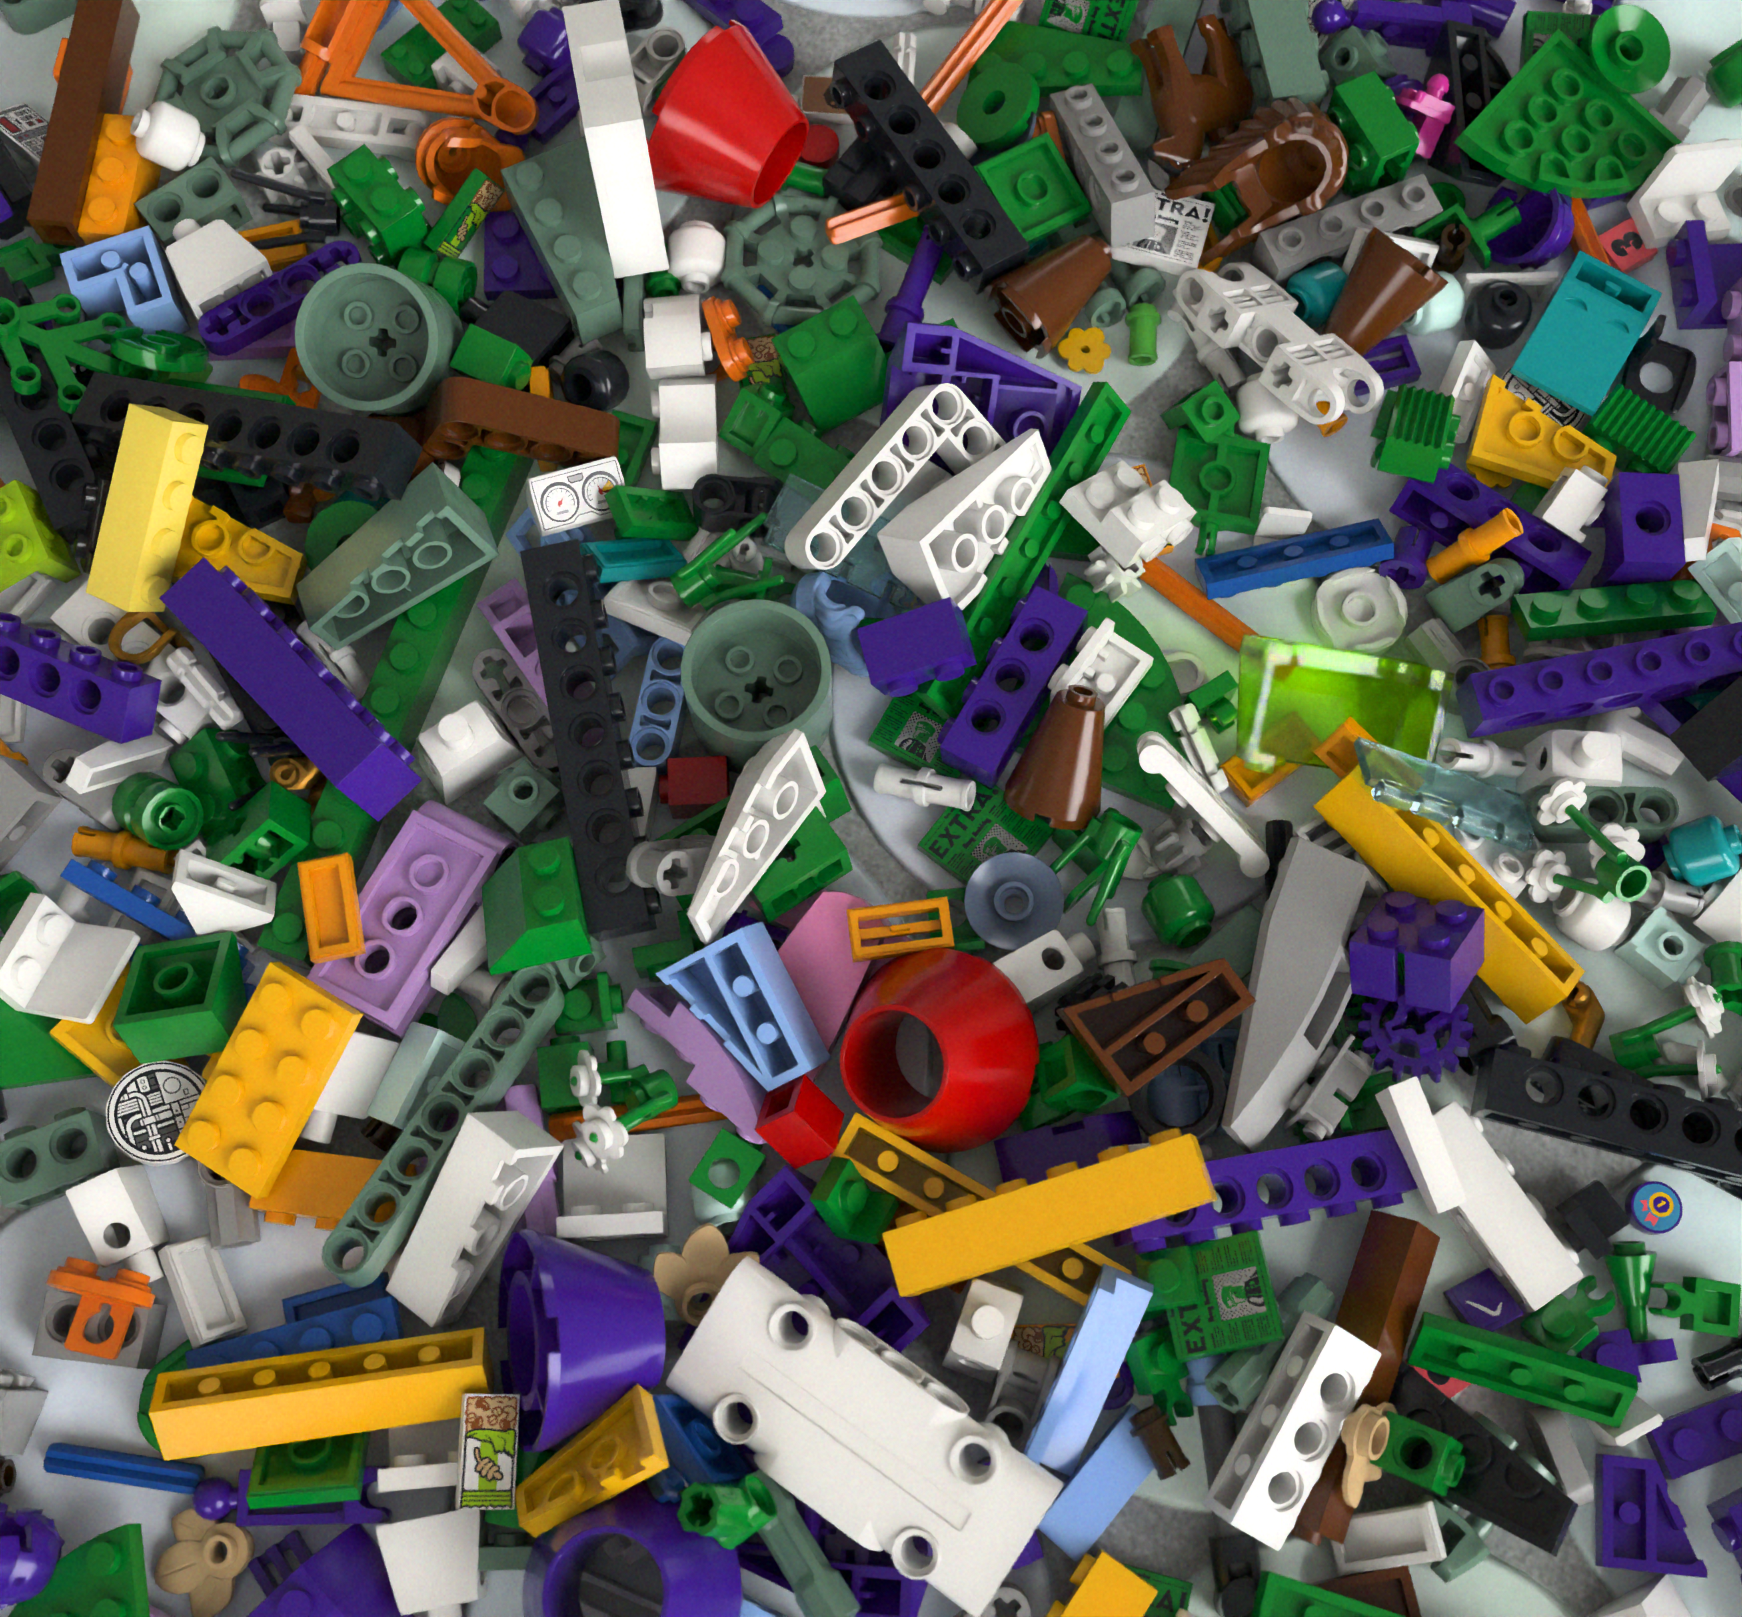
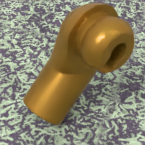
M1578 981L1568 997L1561 1001L1573 1024L1569 1039L1593 1050L1604 1023L1605 1013L1593 990L1584 982Z

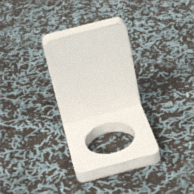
M1265 507L1259 519L1258 528L1255 535H1253V546L1304 535L1312 520V512ZM1298 580L1286 582L1282 585L1295 586Z

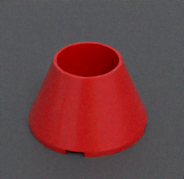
M730 20L729 25L731 27L726 30L718 25L709 30L697 41L676 67L651 111L659 118L651 138L646 137L655 190L757 209L765 205L779 191L794 169L807 141L809 121L749 29L736 20Z
M930 948L894 958L879 968L866 982L855 1000L840 1051L842 1080L855 1104L881 1127L921 1150L935 1153H956L974 1149L1004 1133L1026 1107L1032 1094L1029 1092L1033 1082L1035 1065L1039 1064V1043L1036 1026L1031 1011L1018 988L1009 977L989 961L980 956L974 957L950 948ZM908 1013L917 1017L929 1027L942 1051L943 1078L934 1099L921 1094L910 1085L897 1061V1033Z

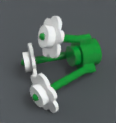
M1691 976L1686 979L1687 984L1681 985L1686 1006L1642 1026L1609 1035V1040L1617 1064L1630 1071L1635 1070L1636 1074L1645 1079L1656 1076L1698 1075L1701 1099L1704 1100L1708 1097V1085H1718V1074L1721 1073L1722 1068L1717 1064L1715 1054H1706L1703 1040H1697V1064L1654 1065L1653 1062L1654 1059L1662 1057L1655 1036L1660 1032L1693 1018L1699 1029L1703 1030L1708 1039L1713 1038L1714 1033L1717 1034L1722 1031L1719 1020L1721 1019L1720 1014L1724 1012V1006L1720 995L1711 985L1705 986L1702 982L1698 983Z
M580 1050L577 1057L578 1065H574L571 1068L570 1085L574 1096L578 1097L581 1106L584 1107L583 1118L585 1122L582 1124L579 1121L572 1123L573 1130L577 1136L571 1142V1145L575 1152V1158L580 1160L584 1167L589 1168L593 1166L597 1171L600 1170L602 1174H606L609 1172L606 1158L610 1156L612 1159L617 1160L623 1156L622 1146L628 1141L627 1132L639 1124L657 1117L658 1114L675 1108L678 1104V1092L672 1077L663 1069L649 1073L646 1065L641 1064L629 1070L598 1073L595 1056L590 1055L587 1050ZM630 1081V1087L624 1090V1100L629 1110L628 1112L616 1118L614 1111L610 1107L600 1108L597 1105V1096L601 1093V1084Z

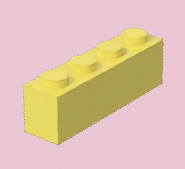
M129 403L86 593L127 612H164L165 604L161 601L160 597L170 589L200 459L204 450L208 425L167 408Z

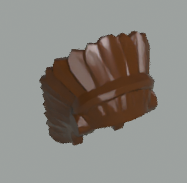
M1293 97L1286 101L1277 99L1271 104L1270 108L1257 107L1253 119L1241 121L1236 132L1225 136L1220 144L1210 148L1209 157L1195 160L1194 166L1181 172L1179 181L1170 184L1164 189L1166 198L1177 200L1206 191H1216L1229 182L1236 188L1238 199L1242 207L1245 208L1248 219L1232 229L1228 235L1205 252L1199 260L1201 265L1204 267L1217 257L1225 258L1249 242L1255 243L1259 233L1322 210L1331 198L1336 197L1338 190L1343 185L1348 170V145L1341 130L1334 122H1331L1325 111H1321L1311 101L1303 103L1298 98Z

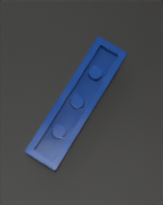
M1379 518L1198 558L1195 559V570L1208 600L1229 598L1237 593L1264 587L1274 588L1286 582L1309 577H1323L1331 572L1354 567H1368L1376 562L1394 559V542Z
M71 859L60 875L74 887L169 941L198 937L184 911L179 910L175 917L157 908L162 901L159 897L136 884L131 892L113 883L118 874L92 859L86 867ZM237 942L243 982L246 983L255 966L250 960L245 958L249 949Z
M387 1296L185 1352L188 1369L403 1339L405 1336L398 1301L393 1296Z

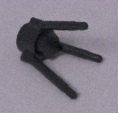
M232 169L230 171V175L233 178L306 200L301 201L300 206L269 203L262 205L264 212L300 217L301 229H309V232L249 242L257 250L304 243L326 244V235L339 236L341 210L333 199L326 198V192L309 191L239 169Z
M283 731L270 734L218 732L215 736L220 742L269 744V746L251 748L249 755L253 758L267 757L270 766L283 758L307 757ZM269 782L230 802L228 809L230 811L240 809Z

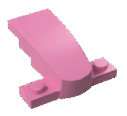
M822 889L774 920L792 930L779 948L778 953L829 1055H831L846 1023H848L852 1007L861 989L870 976L894 958L853 963L846 909L873 905L867 900L847 892ZM752 899L749 906L761 912ZM887 918L858 922L859 930L892 925ZM907 936L862 941L861 946L868 947L914 940ZM827 1062L805 1073V1075L814 1083L819 1072L825 1067Z

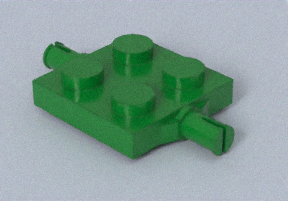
M1235 423L1207 444H1202L1193 430L1178 428L1168 484L1178 490L1184 500L1197 512L1190 522L1199 528L1195 552L1201 556L1205 549L1206 539L1208 541L1205 556L1215 554L1218 531L1227 530L1255 535L1258 528L1271 444L1247 440L1234 433Z

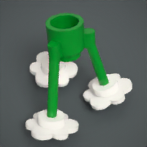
M1563 778L1557 781L1550 789V793L1540 798L1538 806L1541 809L1537 814V820L1542 825H1549L1554 821L1563 823L1571 818L1592 839L1589 841L1587 849L1592 854L1590 867L1596 873L1599 883L1593 884L1573 878L1571 868L1565 864L1566 855L1564 852L1559 850L1552 852L1547 849H1541L1533 858V867L1529 868L1525 875L1526 882L1530 884L1529 898L1536 903H1543L1546 899L1556 901L1564 887L1594 895L1605 904L1610 903L1615 896L1623 902L1635 901L1645 894L1652 880L1649 869L1639 863L1645 855V848L1638 841L1639 832L1636 828L1630 826L1623 829L1621 825L1614 822L1605 824L1599 830L1579 811L1587 800V795L1583 792L1586 784L1581 779H1576L1572 782L1568 778Z

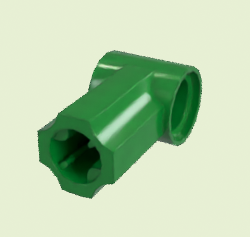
M749 1474L734 1485L705 1482L691 1484L681 1493L682 1503L677 1516L685 1532H698L704 1537H714L721 1546L731 1550L775 1519L778 1511L769 1489L759 1478Z

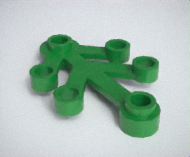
M58 294L52 300L17 307L11 300L0 297V322L5 323L0 324V347L11 368V386L16 392L23 395H32L41 388V371L35 364L28 361L20 341L39 348L58 387V406L64 412L75 414L86 387L77 381L68 361L99 373L158 382V370L131 364L124 360L120 361L80 344L100 339L102 342L111 345L112 331H108L104 327H126V321L121 315L107 312L100 315L98 319L78 323L81 319V303L78 298L71 294ZM62 307H68L73 309L74 311L66 313L60 311L59 309ZM53 319L64 327L44 330L33 324ZM28 375L33 377L34 379L31 381H22L18 379V377ZM68 394L78 395L80 399L68 400L67 398H65V396Z

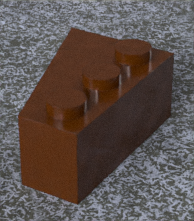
M1219 958L1057 1009L1056 1012L1117 1095L1129 1097L1255 1003L1256 1000L1226 959Z

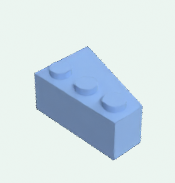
M763 921L742 927L656 973L666 985L671 984L691 1005L689 1010L699 1020L704 1019L725 1041L723 1045L768 1092L831 1060Z

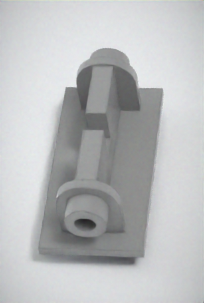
M1349 1035L1338 1046L1333 1045L1331 1042L1327 1044L1314 1067L1318 1073L1310 1085L1304 1082L1291 1100L1288 1108L1292 1112L1282 1125L1285 1129L1299 1121L1305 1126L1303 1133L1315 1142H1320L1323 1137L1329 1138L1332 1135L1337 1124L1349 1108L1333 1096L1336 1091L1351 1102L1372 1074L1370 1065L1373 1061L1371 1057L1360 1050H1356L1353 1053L1348 1049L1355 1036Z

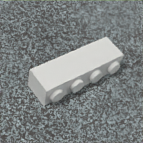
M1454 1100L1432 1114L1467 1199L1466 1203L1451 1208L1446 1213L1486 1269L1489 1268L1517 1302L1522 1312H1535L1584 1277V1274L1576 1265L1579 1263V1258L1572 1246L1564 1238L1556 1237L1544 1221L1547 1215L1540 1202L1532 1194L1524 1193L1512 1177L1515 1171L1508 1158L1498 1149L1493 1150L1481 1134L1483 1126L1477 1117L1470 1116V1108L1467 1106L1462 1107L1457 1100Z

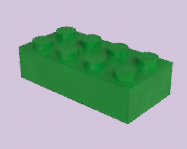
M446 0L437 8L461 35L482 54L503 38L498 20L475 0ZM419 22L380 55L385 70L400 84L438 90L431 65L447 51Z

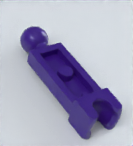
M1321 0L1315 5L1311 15L1313 27L1324 35L1335 34L1338 30L1349 29L1352 25L1367 32L1373 29L1381 35L1387 45L1425 49L1426 57H1432L1441 27L1446 20L1473 25L1471 9L1467 3L1441 0L1438 6L1386 0H1355L1351 9H1345L1338 0Z
M571 56L528 92L536 100L540 111L539 122L535 129L528 134L515 135L498 128L494 138L502 144L520 147L526 153L530 136H533L545 145L577 116L580 105Z
M365 1466L360 1500L250 1509L246 1499L252 1469L239 1470L238 1487H233L228 1480L219 1476L208 1477L200 1482L192 1496L193 1509L201 1518L211 1521L222 1519L229 1514L231 1509H237L236 1527L386 1523L391 1520V1509L373 1506L367 1498V1492L370 1485L378 1481V1469H387L390 1466Z

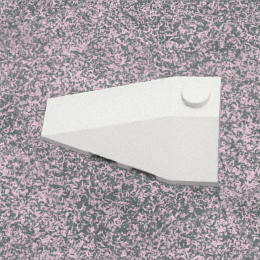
M1033 428L1027 430L907 505L877 533L893 575L925 604L950 597L963 610L983 589L988 580L984 575L987 566L994 554L1002 555L1009 544L1005 537L1017 515H1026L1052 470L1039 430Z
M793 729L765 743L759 752L746 762L742 773L736 781L687 912V916L701 942L707 945L711 944L826 793L818 768L802 731Z

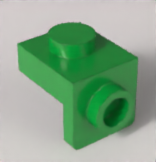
M687 909L677 911L681 939L632 948L634 966L640 979L648 977L650 982H663L656 973L705 947L687 916Z
M1392 1070L1371 1075L1351 1102L1335 1091L1333 1096L1349 1107L1337 1126L1341 1125L1342 1131L1350 1135L1390 1127L1375 1095L1390 1086L1402 1082L1401 1079L1397 1083L1393 1082Z

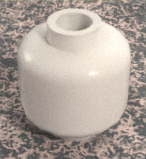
M164 101L154 102L147 111L140 108L136 112L130 128V133L136 136V149L139 155L172 171H180L186 165L189 167L194 166L205 144V135L200 132V124L197 118Z
M693 220L682 223L668 238V273L681 281L682 288L689 293L699 294L707 292L710 287L717 285L721 281L720 277L725 268V238L708 222Z
M1259 372L1249 376L1246 379V383L1236 392L1237 412L1240 415L1238 425L1243 434L1256 437L1257 442L1274 444L1284 440V434L1297 426L1299 415L1287 407L1258 381L1262 373Z
M1596 878L1583 879V881L1593 884L1599 883ZM1564 887L1560 897L1553 904L1555 925L1558 930L1589 951L1597 952L1607 949L1611 945L1617 946L1627 938L1632 928V923L1629 921L1631 905L1629 902L1621 901L1616 896L1610 903L1605 904L1594 895Z

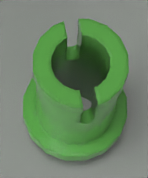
M1135 304L1130 307L1129 313L1125 316V324L1129 327L1128 362L1132 365L1148 366L1156 363L1158 360L1157 326L1161 323V315L1157 313L1156 306L1152 304Z

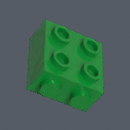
M1375 70L1358 78L1350 76L1344 79L1335 87L1326 114L1331 122H1334L1341 130L1348 145V170L1341 188L1347 196H1351L1354 199L1403 181L1419 146L1420 139L1415 125L1405 118L1396 104L1393 91L1389 86L1383 84Z
M363 144L327 169L335 187L329 192L337 206L344 213L341 216L342 222L356 240L363 237L368 242L367 250L376 264L398 270L402 255L409 247L434 252L424 244V239L432 229L427 219L421 214L426 210L424 203L412 187L409 186L403 189L397 182L399 180L398 174L385 156L382 155L376 158L369 148Z

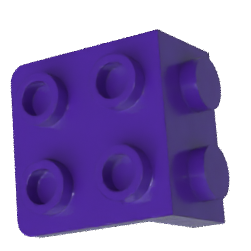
M1686 220L1674 239L1669 241L1666 249V260L1669 268L1678 330L1726 329L1727 319H1724L1722 316V301L1725 293L1742 277V243L1708 244L1704 220Z

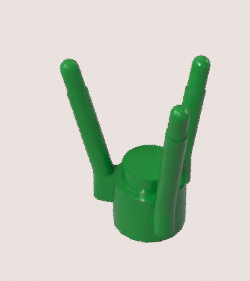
M766 512L760 513L737 532L733 528L728 529L690 563L670 575L674 589L689 608L701 603L703 608L708 611L721 602L784 583L785 578L780 574L716 592L715 589L716 586L721 584V579L712 564L766 522L769 518Z
M1109 811L1103 821L1093 816L1085 831L1049 866L1057 874L1092 839L1096 842L1093 848L1094 852L1110 862L1087 916L1086 924L1088 926L1095 925L1106 899H1112L1115 896L1131 852L1143 833V829L1136 822L1113 811Z

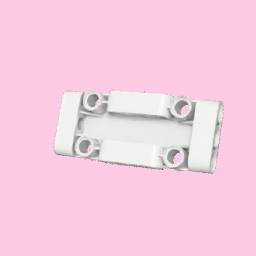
M750 1256L742 1259L732 1271L666 1382L667 1387L713 1420L716 1432L723 1440L731 1444H745L754 1451L755 1463L769 1477L863 1547L872 1551H887L891 1554L895 1567L902 1575L910 1579H924L973 1617L981 1616L1064 1485L1062 1481L1026 1455L1012 1448L1007 1435L1000 1427L992 1423H978L969 1417L970 1409L968 1405L952 1390L858 1323L845 1318H838L836 1321L831 1317L828 1306L821 1298L812 1294L800 1295L789 1287L786 1282ZM793 1311L802 1314L806 1318L808 1323L807 1335H802L794 1329L791 1317ZM738 1402L746 1404L753 1415L752 1424L744 1422L739 1416L737 1410ZM978 1443L984 1446L991 1456V1465L987 1466L977 1463L969 1452V1444ZM913 1535L921 1536L930 1543L933 1549V1556H925L918 1552L913 1544Z

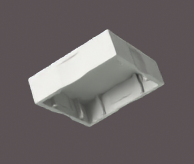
M601 0L562 7L583 127L614 277L616 279L667 270L669 265L653 174L619 0Z

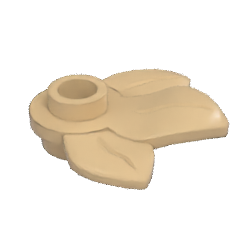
M705 1223L689 1234L683 1244L681 1255L675 1252H660L656 1254L653 1276L659 1291L674 1299L678 1315L685 1322L698 1327L724 1283L742 1259L750 1256L759 1264L760 1260L757 1252L729 1254L727 1242L721 1231L713 1224ZM705 1292L710 1294L709 1298L702 1303L691 1300L698 1293Z
M1383 1402L1377 1407L1364 1404L1356 1412H1350L1343 1423L1341 1439L1346 1444L1348 1456L1343 1473L1342 1493L1345 1502L1353 1508L1358 1506L1364 1481L1378 1480L1382 1476L1381 1469L1372 1465L1369 1461L1377 1460L1387 1445L1390 1425L1386 1415L1388 1411L1397 1414L1394 1405L1391 1403Z
M191 1508L182 1511L172 1518V1529L178 1542L168 1548L158 1559L154 1572V1581L165 1592L173 1594L189 1593L192 1617H215L233 1600L236 1576L241 1574L252 1560L255 1543L251 1533L243 1526L236 1527V1522L227 1521L220 1523L218 1520H204ZM222 1542L227 1547L226 1559L222 1555Z

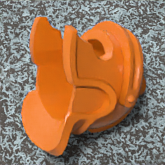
M447 117L431 123L420 135L415 151V166L418 176L424 185L432 190V198L445 205L450 204L473 169H479L505 189L501 170L526 160L525 153L520 147L500 143L484 127L474 122L473 118L468 120ZM506 189L491 212L510 210L511 205Z

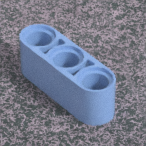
M665 637L658 638L652 644L649 651L629 737L635 767H656L659 775H668L667 759L678 757L688 712L681 681V666L674 670H667L661 666L667 658H682L685 646ZM670 701L675 704L674 708L667 714L657 715L651 712L652 707L657 702ZM651 745H658L665 749L663 755L656 760H645L640 757L642 751Z
M1133 1403L1123 1410L1074 1470L1072 1477L1070 1476L1066 1480L1037 1527L1074 1562L1082 1558L1154 1469V1465L1139 1437H1132L1130 1434V1430L1133 1427L1129 1418L1141 1411Z

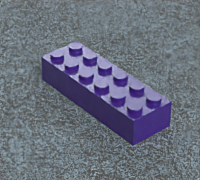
M203 557L160 597L161 601L330 782L379 822L422 781L419 775L409 766L416 758L395 737H392L385 729L386 727L355 698L356 696L270 610V607L261 597L248 587L227 565L218 571Z

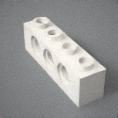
M87 580L49 618L63 631L61 633L62 640L74 645L95 647L101 650V656L118 662L119 660L109 650L108 643L101 644L103 639L110 634L112 628L127 611L86 593ZM142 620L125 634L121 643L122 650L129 654L143 652L150 648L161 636ZM168 643L162 652L150 661L148 668L143 673L162 680L156 713L164 720L158 726L181 745L186 739H192L203 728L221 727L167 666V657L176 651ZM185 689L180 700L168 704L170 696L175 691Z
M1304 1310L1202 1505L1233 1526L1279 1551L1287 1535L1293 1529L1296 1518L1313 1485L1319 1479L1322 1468L1341 1434L1347 1415L1352 1412L1364 1387L1369 1383L1381 1353L1337 1325Z

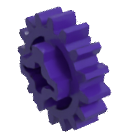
M1399 981V997L1395 1002L1372 997L1374 1004L1363 1003L1361 1017L1365 1020L1358 1022V1036L1367 1039L1362 1042V1052L1368 1055L1377 1054L1373 1069L1377 1072L1387 1066L1392 1068L1393 1082L1397 1083L1404 1073L1409 1074L1411 1078L1417 1076L1419 1083L1421 1075L1428 1074L1435 1084L1441 1081L1442 1067L1455 1073L1459 1067L1457 1056H1468L1470 1043L1465 1039L1472 1037L1473 1024L1463 1021L1468 1016L1469 1008L1467 1004L1456 1005L1452 1013L1405 1004V986H1402ZM1390 1009H1393L1394 1019L1385 1022L1384 1028L1380 1029L1383 1017ZM1413 1025L1414 1029H1406V1026ZM1423 1030H1424V1033H1423V1034H1418V1035H1417L1416 1031H1423ZM1450 1031L1448 1042L1438 1052L1436 1040L1445 1037V1032Z

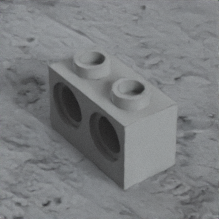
M46 1290L32 1352L33 1356L137 1369H152L155 1366L168 1306L153 1303L150 1310L135 1307L133 1316L137 1323L136 1332L129 1341L123 1342L118 1358L109 1360L70 1351L65 1348L64 1344L69 1333L68 1321L71 1314L77 1309L82 1295L67 1291ZM103 1304L100 1313L93 1315L87 1321L84 1333L90 1343L99 1344L111 1336L114 1329L113 1318L109 1315L112 1305Z

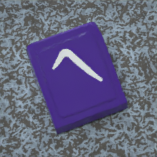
M1489 1268L1443 1292L1459 1322L1491 1332L1524 1315L1517 1302Z

